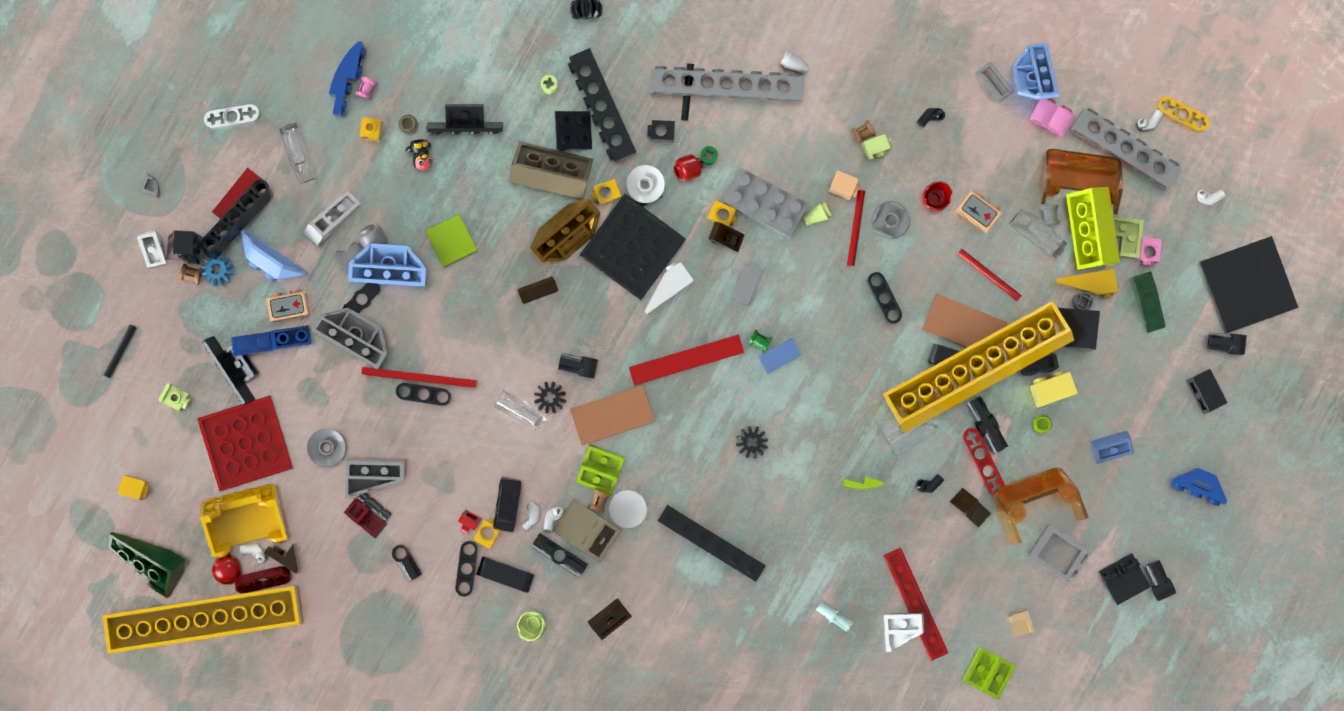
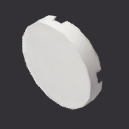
M626 490L619 492L612 498L609 505V513L615 524L628 529L642 523L646 517L647 506L640 494L635 491Z

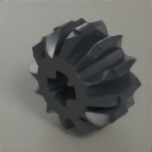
M573 0L571 2L570 11L574 20H586L602 16L601 0Z
M554 381L551 383V388H549L547 382H544L546 389H543L540 385L537 387L542 392L541 394L534 393L535 396L540 397V399L534 400V403L542 402L538 409L542 410L546 406V414L549 413L550 407L552 412L556 413V405L560 410L563 408L559 401L566 403V399L560 398V396L566 395V392L558 393L562 386L559 385L554 389ZM549 392H552V395L555 394L552 403L545 400Z
M748 426V434L744 429L741 430L745 437L737 436L738 440L743 441L742 443H736V446L744 447L739 451L740 454L747 450L746 458L750 456V452H752L754 459L757 458L755 451H758L762 456L764 453L760 447L763 449L768 448L767 445L762 444V442H767L768 438L761 439L765 431H762L759 435L757 434L759 427H756L753 433L751 426ZM749 437L751 439H757L756 447H749L747 445V443H749V441H747Z

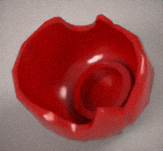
M942 181L932 182L923 191V203L932 211L943 210L951 203L952 190L947 183Z
M231 554L225 557H217L212 566V574L215 580L223 585L233 584L236 577L241 575L239 559Z

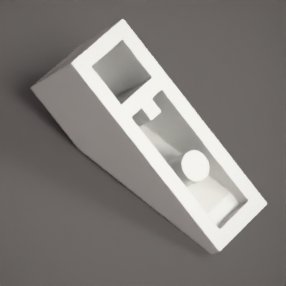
M347 190L308 224L304 234L318 247L361 203Z
M674 262L666 268L667 272L664 274L645 310L647 315L694 282L681 262L678 264Z

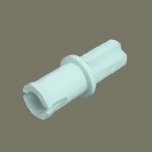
M822 601L816 611L827 617L830 623L834 622L845 631H848L853 625L852 621L839 613L840 610L836 611L825 601Z

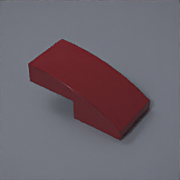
M357 498L343 512L375 539L387 525L384 520Z

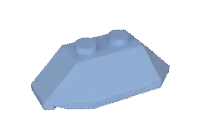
M1048 44L1028 45L1025 52L1020 55L1012 66L1018 95L1035 100L1059 97Z
M244 228L242 229L241 234L245 256L250 260L248 263L256 270L261 268L266 271L264 275L272 281L275 278L283 281L308 275L307 271Z
M369 243L349 262L348 282L425 287L426 266L409 245Z

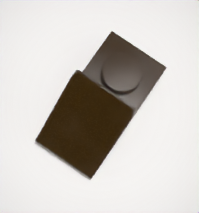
M715 221L708 239L714 244L738 252L745 234Z
M961 488L950 501L978 528L992 514L978 502L977 498L964 488Z
M292 544L286 555L283 554L284 550L276 545L274 547L268 546L265 550V554L294 573L298 574L300 572L296 544Z

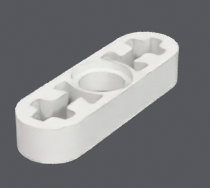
M253 104L213 110L205 114L204 122L211 129L252 123L259 119L260 111ZM250 108L256 111V114H253V118L245 115L243 116L244 120H241L239 110H242V113H248ZM231 111L237 113V119L234 122L227 120V114ZM220 113H223L225 123L222 124V120L215 121L214 125L208 122L212 115L220 118L222 117Z

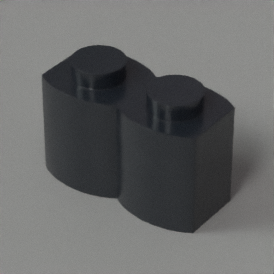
M1055 353L1048 354L1019 370L1018 376L1029 377L1037 373H1049L1058 369L1057 355Z

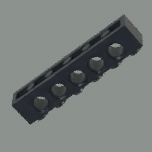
M588 48L570 56V62L567 63L572 74L576 73L578 78L575 81L579 91H584L586 96L583 98L587 109L591 107L593 115L590 116L594 125H599L601 132L598 134L602 143L606 142L609 147L606 151L610 160L614 159L615 163H619L637 155L591 49ZM585 67L591 70L590 75L586 77L580 74L581 69ZM589 86H598V92L595 94L589 93ZM604 102L607 105L606 109L598 111L596 109L597 103ZM607 119L614 121V126L610 129L605 128L603 125ZM614 137L622 139V143L619 146H614L611 143Z
M669 505L666 506L658 519V522L755 582L766 567L760 561Z

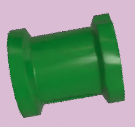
M712 146L703 148L700 156L701 161L707 165L714 164L718 156L717 150ZM707 151H709L710 154H714L712 156V160L704 158V156H706Z
M755 329L748 344H753L765 353L772 337L768 338L758 333V330Z

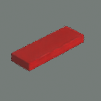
M247 167L212 213L221 219L256 180L262 178Z

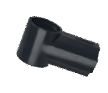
M1209 333L1207 349L1245 355L1247 335Z
M561 353L558 369L594 379L598 359Z
M404 544L396 545L392 550V557L407 582L422 575L409 548ZM398 548L405 549L406 556L404 558L396 556L395 551Z
M1160 560L1144 566L1152 584V591L1158 602L1176 594L1175 587L1170 578L1167 577Z

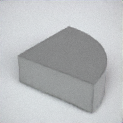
M146 173L139 191L158 198L160 192L159 185L154 177Z

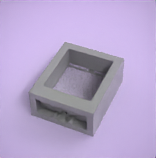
M1047 524L1027 557L1063 581L1068 582L1069 579L1072 581L1077 575L1078 571L1076 568L1078 565L1083 564L1088 558V554H1086L1088 549L1052 525Z

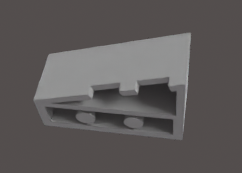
M348 457L346 460L345 499L404 481L406 478V459Z

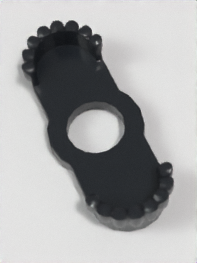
M366 283L361 290L354 293L353 298L347 304H344L343 309L349 308L359 314L379 294V284ZM359 294L367 296L368 300L363 305L358 304L356 300Z

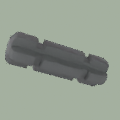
M359 494L358 500L365 503V506L376 515L379 514L382 520L387 521L390 518L391 512L383 509L384 507L374 498H370L369 494Z

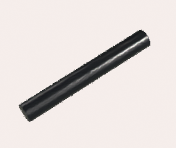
M687 63L686 70L693 71L694 64ZM686 77L685 85L691 86L693 79ZM683 96L681 120L688 121L691 96Z
M129 324L103 374L104 376L111 377L136 329L135 326Z

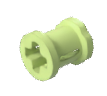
M545 75L541 79V88L546 94H553L558 89L557 79L553 75ZM549 80H551L554 86H551L550 89H547L545 83H548Z

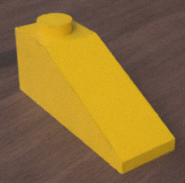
M1114 269L1055 279V284L1088 292L1095 296L1102 295V298L1113 297V293L1118 292Z

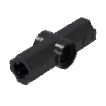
M979 396L968 402L966 405L975 420V425L981 436L985 438L991 452L996 454L1009 447L999 430L1000 427L992 413L990 414L983 398Z
M539 533L531 546L578 578H580L588 566L586 562ZM557 550H562L565 553V558L562 561H557L554 557Z

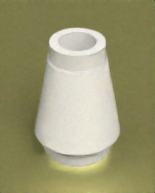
M787 50L780 60L783 68L803 75L809 67L793 51Z

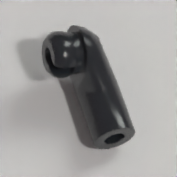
M928 108L917 120V123L925 127L930 120H943L945 112L941 108Z
M939 474L931 481L919 479L916 482V488L920 492L932 493L941 485L944 479Z

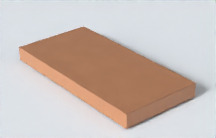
M936 294L922 330L967 348L1006 327L1008 322Z
M643 386L570 409L581 445L655 422Z

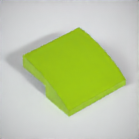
M460 214L425 230L443 267L477 250Z
M589 444L576 483L612 495L626 457Z
M979 646L962 681L999 700L1016 665Z

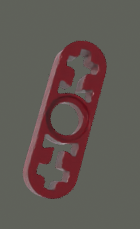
M279 566L240 575L235 579V590L239 593H248L286 584L290 581V570L285 566Z

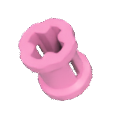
M362 76V82L355 95L371 100L370 95L374 86H377V82Z

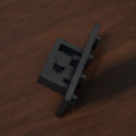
M445 104L446 122H428L426 125V132H431L434 135L441 134L442 132H450V134H460L461 132H469L470 134H479L480 132L498 134L503 131V122H484V104Z
M214 336L204 339L202 343L205 346V350L211 355L216 367L222 372L226 382L234 390L237 399L243 405L254 401L255 398L245 383L255 377L258 372L246 355L234 357L232 345L223 350Z

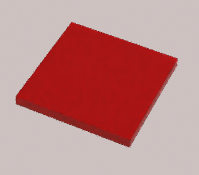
M271 395L254 400L246 405L241 404L197 418L219 492L294 469Z

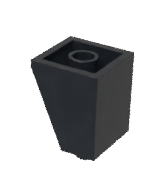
M1058 308L1074 337V341L1061 348L1090 352L1096 350L1100 311Z

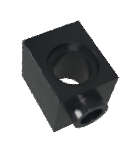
M652 120V125H648L647 136H651L652 142H674L675 121ZM658 127H664L667 132L665 135L659 136L655 131Z

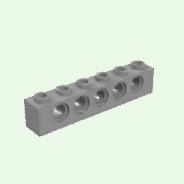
M1084 108L1070 128L1072 132L1165 190L1171 188L1182 170L1178 167L1179 164L1176 161L1165 159L1160 151L1149 149L1144 141L1138 138L1136 140L1133 139L1128 131L1122 128L1119 130L1114 127L1112 121L1106 118L1103 120L1098 117L1096 111L1090 108ZM1090 123L1098 125V132L1090 130ZM1107 133H1112L1115 136L1114 142L1107 141ZM1123 143H1128L1131 146V152H1125L1122 149ZM1140 153H1144L1147 156L1146 163L1139 160L1138 156ZM1156 163H1160L1163 166L1164 170L1162 173L1155 170Z

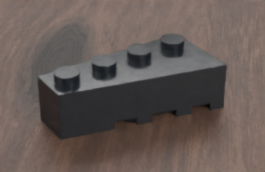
M174 230L168 236L166 259L182 260L187 262V264L199 265V261L205 262V253L200 245L203 237L194 231Z

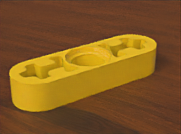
M1169 96L1161 98L1157 103V109L1163 112L1165 116L1196 132H1202L1209 127L1210 121L1206 115ZM1168 101L1170 107L1174 108L1177 105L1178 108L1174 111L1173 115L1171 114L1173 110L1170 108L1164 110V106L1161 103ZM1180 109L1187 110V119L1179 118L1178 111ZM1195 114L1193 118L1196 120L1202 118L1203 124H1205V126H1201L1199 128L1197 127V122L1192 120L1190 124L1188 123V121L1192 118V115Z

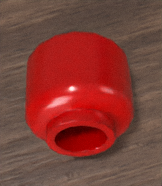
M688 154L677 159L673 169L679 180L687 182L701 175L703 163L699 157L696 158L695 155Z

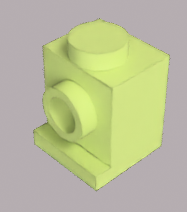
M885 134L864 141L862 144L869 162L874 159L873 156L876 155V158L887 155V151L893 148L891 139L886 138Z
M169 383L166 384L158 399L178 411L186 409L191 401L189 393ZM174 394L178 395V400L175 402L172 400Z

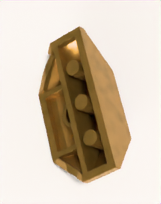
M589 198L567 204L538 229L530 249L541 262L566 260L594 236L600 211Z

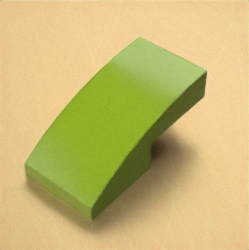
M864 477L863 484L844 479L842 486L853 489H870L883 486L884 482Z

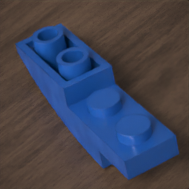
M358 41L344 56L330 86L329 95L336 97L333 115L342 118L343 113L347 112L348 102H345L346 95H350L352 86L349 81L357 82L358 77L361 78L363 66H360L361 59H365L366 48L361 41Z
M309 325L231 337L234 357L312 344Z

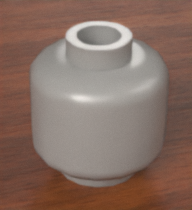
M371 224L360 231L359 241L364 248L369 243L386 244L387 237L380 226Z

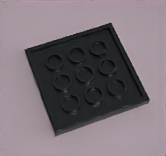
M624 193L580 253V256L642 300L686 238Z
M1272 236L1199 262L1226 334L1299 308Z

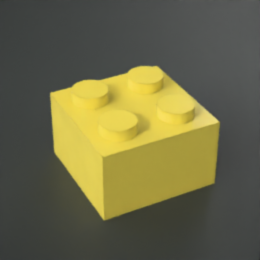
M1062 370L1050 374L1051 379L1047 380L1045 376L1032 381L1034 385L1029 386L1036 408L1078 394L1070 372L1065 373Z

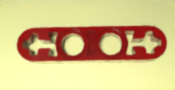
M975 428L966 429L963 433V441L989 494L993 497L1002 496L1006 491V486L980 432ZM969 431L976 433L977 436L974 439L976 443L980 441L981 445L971 449L970 445L974 444L972 440H967L966 438L969 435ZM982 448L985 451L983 459L975 457L976 449ZM987 465L991 466L994 470L993 475L990 477L983 474V469ZM996 475L998 480H994L995 483L1002 486L999 489V494L992 491V488H994L993 483L990 482L988 484L987 480L993 479Z

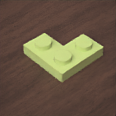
M1113 216L1116 237H1121L1119 256L1138 259L1140 256L1144 220Z

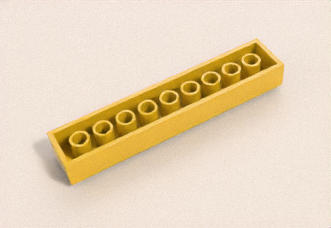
M1051 301L883 393L903 432L906 433L1074 341V337L1057 306Z
M297 585L102 615L108 654L303 624Z

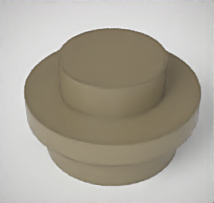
M408 114L400 118L399 128L403 133L411 134L416 131L418 122L414 116Z

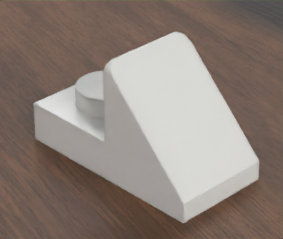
M156 230L137 234L147 268L166 264L160 234Z

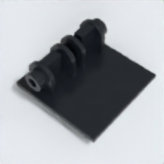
M555 111L557 149L559 151H565L566 149H592L590 111Z
M1133 553L1098 571L1117 605L1151 587L1139 566V561L1137 558L1135 559Z

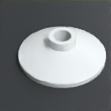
M642 165L630 172L626 186L629 195L635 201L651 203L662 195L665 182L663 175L658 169L653 166ZM644 182L649 183V187L646 189L642 187Z

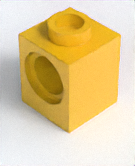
M362 117L359 136L362 139L381 141L383 121L381 119Z
M615 179L593 186L594 191L591 194L594 202H599L600 206L621 199ZM608 188L611 191V195L608 198H603L600 195L602 189Z
M715 200L707 219L729 226L730 224L734 225L738 215L735 214V208ZM726 210L729 213V217L722 220L718 217V212Z
M123 475L117 493L137 500H143V497H147L150 487L147 486V481Z
M493 519L484 520L473 540L491 549L501 530L493 529ZM486 527H491L494 531L491 538H486L483 535Z

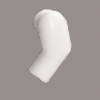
M1156 109L1151 118H1140L1137 122L1139 129L1143 131L1155 129L1164 113Z
M1204 189L1197 192V200L1206 205H1213L1226 197L1222 189L1213 194L1205 192Z
M534 502L528 503L529 518L521 524L526 531H529L540 520V508Z
M556 506L546 513L544 532H553L554 523L564 513L561 506Z
M259 544L240 545L241 555L252 554L259 563L266 560L267 554L264 553L265 550Z

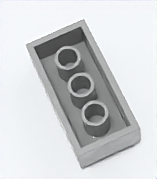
M740 168L723 200L724 204L735 208L737 212L788 239L791 238L809 204Z

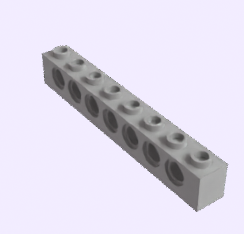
M655 66V69L651 68L650 94L785 102L803 101L804 77H800L798 73H789L788 76H781L779 72H770L769 75H762L760 71H751L750 74H744L741 70H731V73H726L723 69H712V72H707L704 68H693V71L686 70L685 67H674V70L667 69L666 66ZM667 76H672L675 82L672 85H668L664 82V79ZM686 77H691L694 80V84L687 86L683 80ZM710 78L713 81V85L706 87L702 81ZM729 79L732 82V86L725 88L721 82ZM748 80L751 83V87L744 89L740 83ZM766 81L770 84V88L763 90L760 88V83ZM782 82L787 83L789 90H780L779 84Z

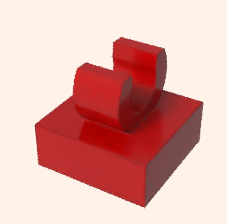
M465 509L458 522L463 524L460 532L467 535L470 528L475 531L482 518Z

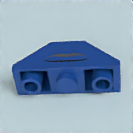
M1195 468L1173 477L1169 481V483L1174 484L1173 488L1182 492L1184 489L1191 491L1190 495L1199 499L1202 496L1208 498V502L1213 505L1219 506L1227 502L1217 476L1200 468Z

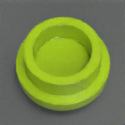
M1039 415L1033 420V428L1037 433L1045 434L1051 430L1052 421L1046 415Z

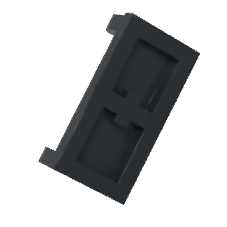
M1211 369L1186 380L1203 414L1209 413L1228 403Z

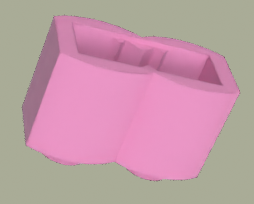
M1052 98L1039 100L1029 119L1063 137L1075 117L1072 113L1073 110L1064 105L1059 107Z

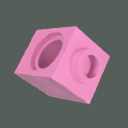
M1142 237L1140 256L1137 261L1142 262V265L1154 266V263H1158L1162 239ZM1146 247L1153 249V257H1148L1145 254Z

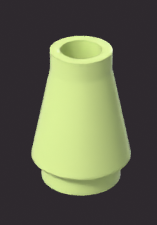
M826 202L819 203L803 215V219L806 225L809 226L817 222L829 220L828 217L832 216V213Z

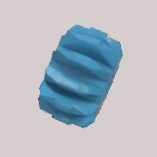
M220 254L218 258L212 259V261L205 258L208 265H201V268L207 270L203 271L201 275L207 276L205 279L207 283L212 280L213 286H216L217 281L223 286V279L229 282L230 278L227 275H234V272L228 271L234 265L227 264L230 259L226 257L223 260V254ZM215 266H217V267L221 266V267H220V271H221L220 274H218V273L214 274V273H215V269H214Z

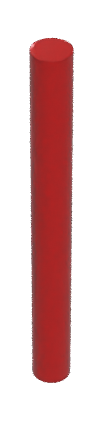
M858 190L847 266H855L866 192L864 190Z
M961 248L957 255L1013 299L1018 301L1022 295L965 250Z

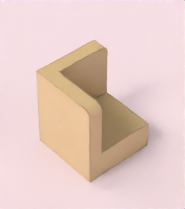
M1028 610L1008 615L1015 637L1035 632Z

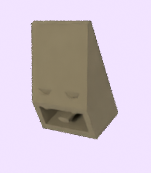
M573 499L557 522L553 532L596 561L601 562L621 530Z

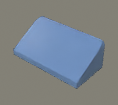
M792 338L760 355L759 359L768 374L800 357L801 354Z
M1127 431L1091 441L1097 464L1134 453L1131 437Z

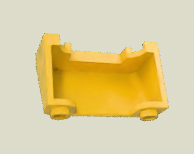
M274 484L210 498L201 503L200 520L212 558L227 556L232 546L267 537L269 541L276 544L288 539L278 492Z

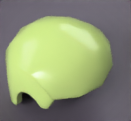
M527 611L522 614L517 623L519 636L526 641H535L542 637L546 630V622L543 615L537 611Z

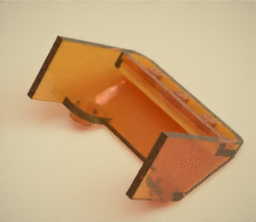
M1048 149L1046 151L1041 182V204L1045 205L1047 196L1057 195L1060 192V188L1082 191L1089 188L1109 187L1113 214H1118L1123 193L1122 162L1119 159L1060 149Z
M1051 468L995 490L993 498L1010 545L1022 543L1015 524L1022 522L1026 517L1027 513L1024 504L1059 492L1063 502L1071 503L1077 521L1089 518L1078 488L1062 468Z

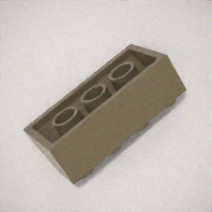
M519 141L511 164L509 182L583 199L593 159Z

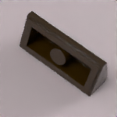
M551 276L519 288L517 291L522 303L526 304L558 292V287L554 277Z
M617 598L591 618L588 624L599 638L603 640L632 616Z

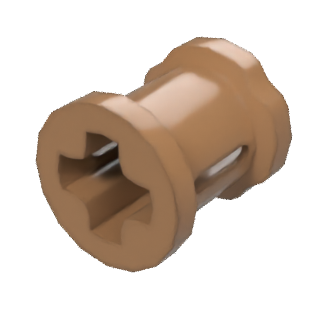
M869 120L865 121V124L857 129H851L859 144L869 136L876 135Z
M183 264L179 280L183 281L185 279L199 285L203 269L188 267L187 264Z
M594 489L593 492L595 494L588 508L604 513L605 510L603 508L610 495Z

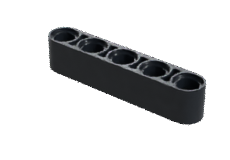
M256 180L203 237L200 245L208 258H217L270 201L272 190L265 180ZM261 189H266L265 192L258 193ZM248 203H253L252 206L246 207ZM235 217H240L238 221H233ZM228 231L225 235H220L221 232ZM210 245H215L212 249H207Z

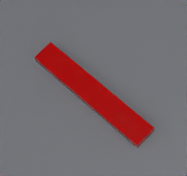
M738 334L629 367L635 386L744 353Z
M362 367L361 371L362 375L472 388H476L478 385V380L385 369L377 370L368 367Z
M901 547L883 555L909 614L923 613L924 633L919 636L930 660L933 661L948 654L949 652Z

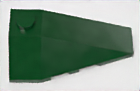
M110 533L108 548L124 563L129 562L134 567V572L138 576L142 575L149 581L147 585L151 589L168 598L184 572L185 559L169 549L118 533Z

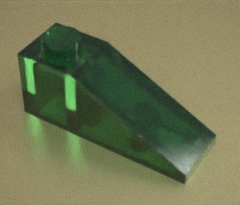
M1149 271L1130 278L1129 280L1147 333L1165 328L1163 312L1152 272Z

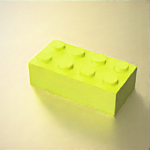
M1109 187L1089 188L1066 194L1077 270L1093 269L1120 263Z

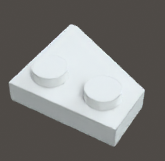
M923 613L884 615L886 652H890L924 633Z

